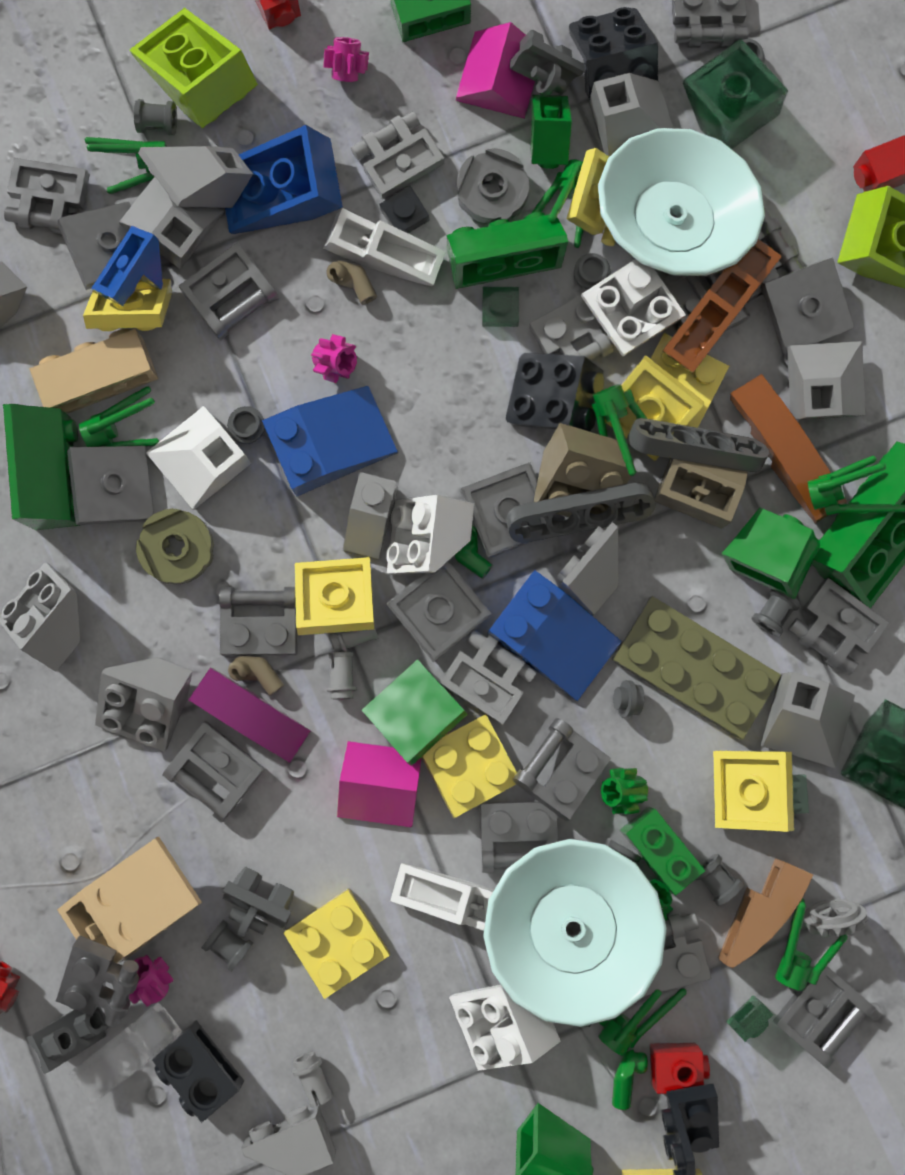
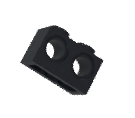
M197 1020L162 1048L152 1059L156 1065L154 1069L159 1079L165 1085L169 1086L171 1084L180 1095L179 1102L184 1111L191 1117L196 1116L201 1123L239 1092L244 1083V1079ZM182 1049L189 1052L192 1057V1065L184 1066L178 1063L175 1058V1051ZM199 1082H212L216 1086L217 1095H204L200 1090Z

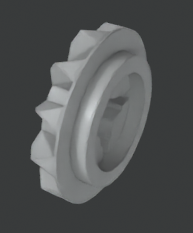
M829 899L820 901L805 911L803 922L811 934H821L824 938L828 936L839 938L845 934L852 936L855 934V931L864 929L868 917L866 909L857 903L845 899Z

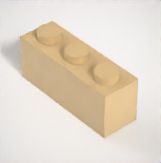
M136 329L114 331L106 340L98 343H82L74 348V352L63 356L52 355L45 357L39 361V365L29 368L43 407L59 408L66 414L159 379L144 339Z

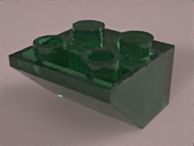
M885 699L864 724L841 770V775L905 809V709Z

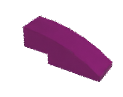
M211 667L189 698V701L289 763L293 760L311 732L310 729Z

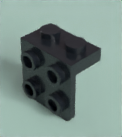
M621 7L612 13L600 16H585L579 19V21L569 24V34L584 61L585 92L589 100L593 84L596 81L627 73L658 81V42L636 8Z
M538 353L522 354L517 365L506 413V421L513 426L557 429L559 424L562 423L590 432L596 422V414L592 407V404L595 403L593 394L603 390L604 370L585 356Z

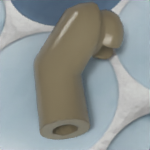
M346 261L332 262L327 267L326 274L328 279L337 285L353 288L362 305L368 304L377 298L376 292L362 266Z
M241 656L234 659L228 667V674L233 680L259 681L269 696L285 686L265 658Z

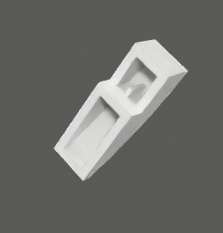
M344 208L336 214L323 248L377 271L431 287L435 283L446 251L381 220L375 224Z
M401 863L390 901L459 925H468L484 931L488 900L495 889Z

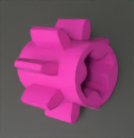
M336 37L334 38V46L328 45L327 49L324 50L323 67L332 68L331 77L335 80L356 82L358 81L359 73L365 74V71L368 70L369 52L361 51L360 40Z
M335 334L331 335L330 340L320 338L319 343L311 353L312 361L315 365L313 371L322 374L324 380L337 383L339 376L349 379L357 364V356L354 351L356 346L346 343L345 337Z
M148 955L133 960L139 965L137 972L139 981L136 990L129 995L132 1004H136L141 999L145 1006L148 1007L150 1004L162 1000L169 990V984L173 982V978L168 973L169 966L162 957H158L154 962Z

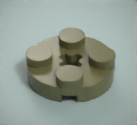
M165 509L149 517L142 526L144 529L136 543L137 558L142 568L159 581L176 585L191 582L201 576L213 562L214 542L212 534L207 525L194 514L180 509ZM175 537L177 541L184 540L185 546L181 549L182 553L179 556H176L174 553H166V548L170 546L169 539Z

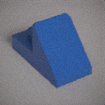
M135 226L130 227L92 286V289L99 295L121 306H124L127 299L134 293L136 285L140 280L162 290L163 288L159 239L154 234Z

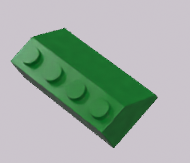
M896 441L879 462L885 463L886 469L870 475L860 485L857 493L848 504L905 505L904 443ZM905 512L839 513L833 524L819 540L820 550L814 558L812 565L822 578L831 579L871 609L905 564Z

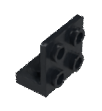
M713 1083L666 1091L667 1109L661 1110L666 1135H663V1142L667 1159L674 1161L676 1169L673 1170V1175H696L693 1152L703 1153L713 1148H719L718 1096Z

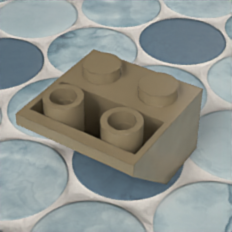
M560 423L543 451L534 502L627 484L632 476L628 473L617 440ZM595 505L590 510V513H603L608 509L609 505ZM561 511L557 514L570 517L572 513Z
M670 458L654 500L658 504L722 529L733 520L746 485L748 472Z

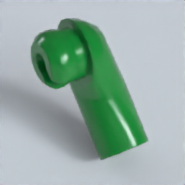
M472 525L471 540L455 554V559L478 577L484 579L490 572L493 564L478 554V532Z
M634 1049L622 1056L613 1081L612 1105L615 1108L627 1110L631 1107L634 1073L644 1074L647 1072L648 1057L646 1053L634 1052Z

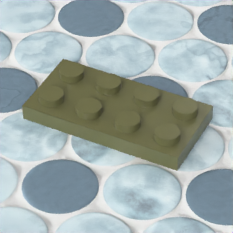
M653 596L648 599L612 659L618 665L739 739L745 738L781 677V674Z

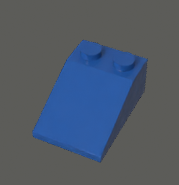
M304 125L239 154L253 175L233 208H225L229 233L238 234L309 221L343 208L331 138L308 125Z
M369 386L300 404L262 420L296 497L398 453Z
M536 570L532 572L487 633L513 654L524 659L525 663L536 669L538 673L576 701L580 699L622 642L567 593Z

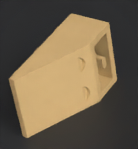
M158 836L83 888L58 908L57 911L76 940L80 935L117 950L113 962L120 964L200 905L202 901Z

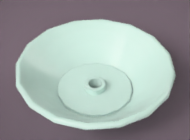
M657 128L629 138L607 159L598 183L600 214L616 243L641 264L673 276H707L736 265L757 243L765 218L761 186L747 162L721 140L691 129Z
M567 839L535 847L506 869L488 900L483 937L491 970L513 1002L543 1021L582 1027L614 1019L645 996L662 966L667 927L658 893L635 862L605 844ZM570 922L580 924V932L575 936H571L566 932V926Z

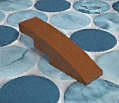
M758 239L757 243L736 265L728 267L722 272L662 352L693 374L782 256Z
M760 374L731 392L730 401L751 426L750 434L753 438L762 442L769 449L770 454L768 457L772 460L771 468L816 524L827 517L825 508L814 509L808 489V481L818 479V476L831 472L785 403L765 377ZM845 498L843 500H839L838 503L847 504V500Z

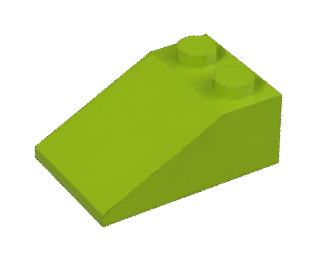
M185 7L129 50L137 62L175 102L181 111L201 128L215 121L220 114L237 101L242 100L248 92L258 85L242 50Z
M885 186L856 195L837 261L838 264L863 277L905 289L904 194L890 186Z

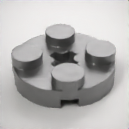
M496 148L487 149L485 153L478 154L475 157L472 155L467 158L457 176V194L461 209L470 217L482 223L490 224L501 219H507L510 222L513 217L522 211L529 194V178H527V173L523 169L524 165L520 159L508 151ZM493 179L499 181V188L502 190L490 194L483 184H490Z

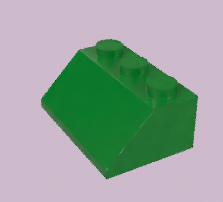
M535 212L527 215L523 220L509 222L507 219H501L491 222L488 227L474 229L473 227L466 226L454 230L452 234H448L447 253L455 289L562 268L568 238L558 217L554 222H549L548 217L550 214L545 215L543 212Z
M3 404L12 519L36 531L80 526L76 525L67 452L70 447H74L73 442L78 441V429L75 420L71 419L68 414L59 408Z

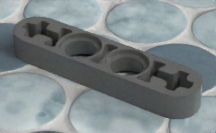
M647 418L636 419L627 437L629 445L641 453L746 472H759L770 454L767 446L754 438Z
M633 482L519 505L509 511L506 523L509 534L514 541L529 543L594 530L598 526L601 528L608 527L612 522L615 525L639 521L653 513L656 503L647 484ZM639 499V503L634 504L635 500ZM616 502H619L620 508L616 507ZM595 505H609L608 509L603 513H590V510ZM561 511L572 513L564 521L557 522L552 519L555 514ZM544 517L546 523H541L540 518ZM528 521V525L521 526V522Z

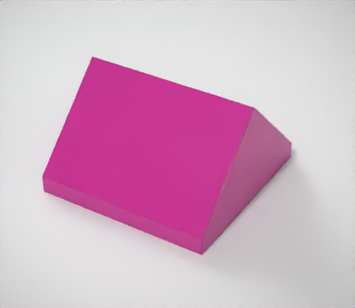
M512 22L475 31L456 101L525 119L535 81L510 69V60L520 50V41L526 34Z
M348 741L339 780L337 817L412 827L422 757L410 766L394 747Z

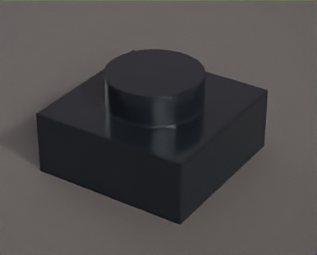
M411 186L379 204L380 210L388 223L406 233H410L430 221L428 212Z

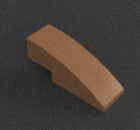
M775 858L762 892L759 893L748 887L746 888L718 959L725 965L734 968L751 957L772 939L790 918L803 898L813 874Z

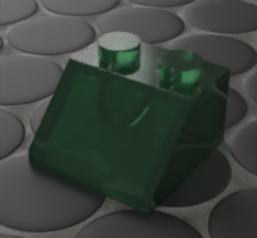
M742 39L736 41L683 79V86L700 130L705 135L721 140L730 149L736 147L776 118L781 112L788 93L787 88Z

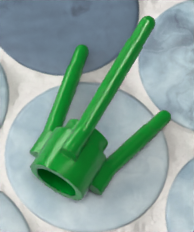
M100 137L85 138V143L88 144V151L136 154L138 168L146 169L147 173L108 187V194L152 181L154 176L150 173L148 166L138 152L141 147H167L165 141L143 142Z
M577 159L568 161V165L565 166L563 172L557 173L554 182L532 213L543 211L559 189L560 195L548 217L549 222L556 220L566 199L573 198L583 161ZM576 226L575 231V248H579L581 246L582 235L584 232V230L578 226Z
M617 384L593 394L595 403L592 404V407L596 414L599 435L608 437L606 421L611 422L630 476H634L636 470L619 419L628 415L626 407L631 409L637 419L647 417L636 403L632 391L627 390L624 392L621 384Z
M146 386L103 412L92 415L90 419L80 422L79 430L86 446L146 447L155 446L160 442L158 438L113 442V438L118 437L115 423L154 405L155 400L148 398L130 406L149 394L151 388Z
M870 456L832 473L818 476V479L808 481V489L814 509L825 508L827 516L836 513H904L905 505L838 503L839 500L845 499L844 484L886 469L885 463L866 467L876 462L877 458L875 456Z
M803 898L795 909L785 952L775 974L777 981L798 991H804L807 982L817 985L822 971L848 939L847 934L837 938L813 968L810 965L811 957L796 950L806 910Z
M684 988L680 989L638 1027L637 1025L662 995V992L656 989L631 1019L624 1014H620L614 1019L599 1022L604 1027L598 1035L599 1039L612 1051L623 1056L629 1047L634 1048L639 1039L678 1004L687 994V990Z

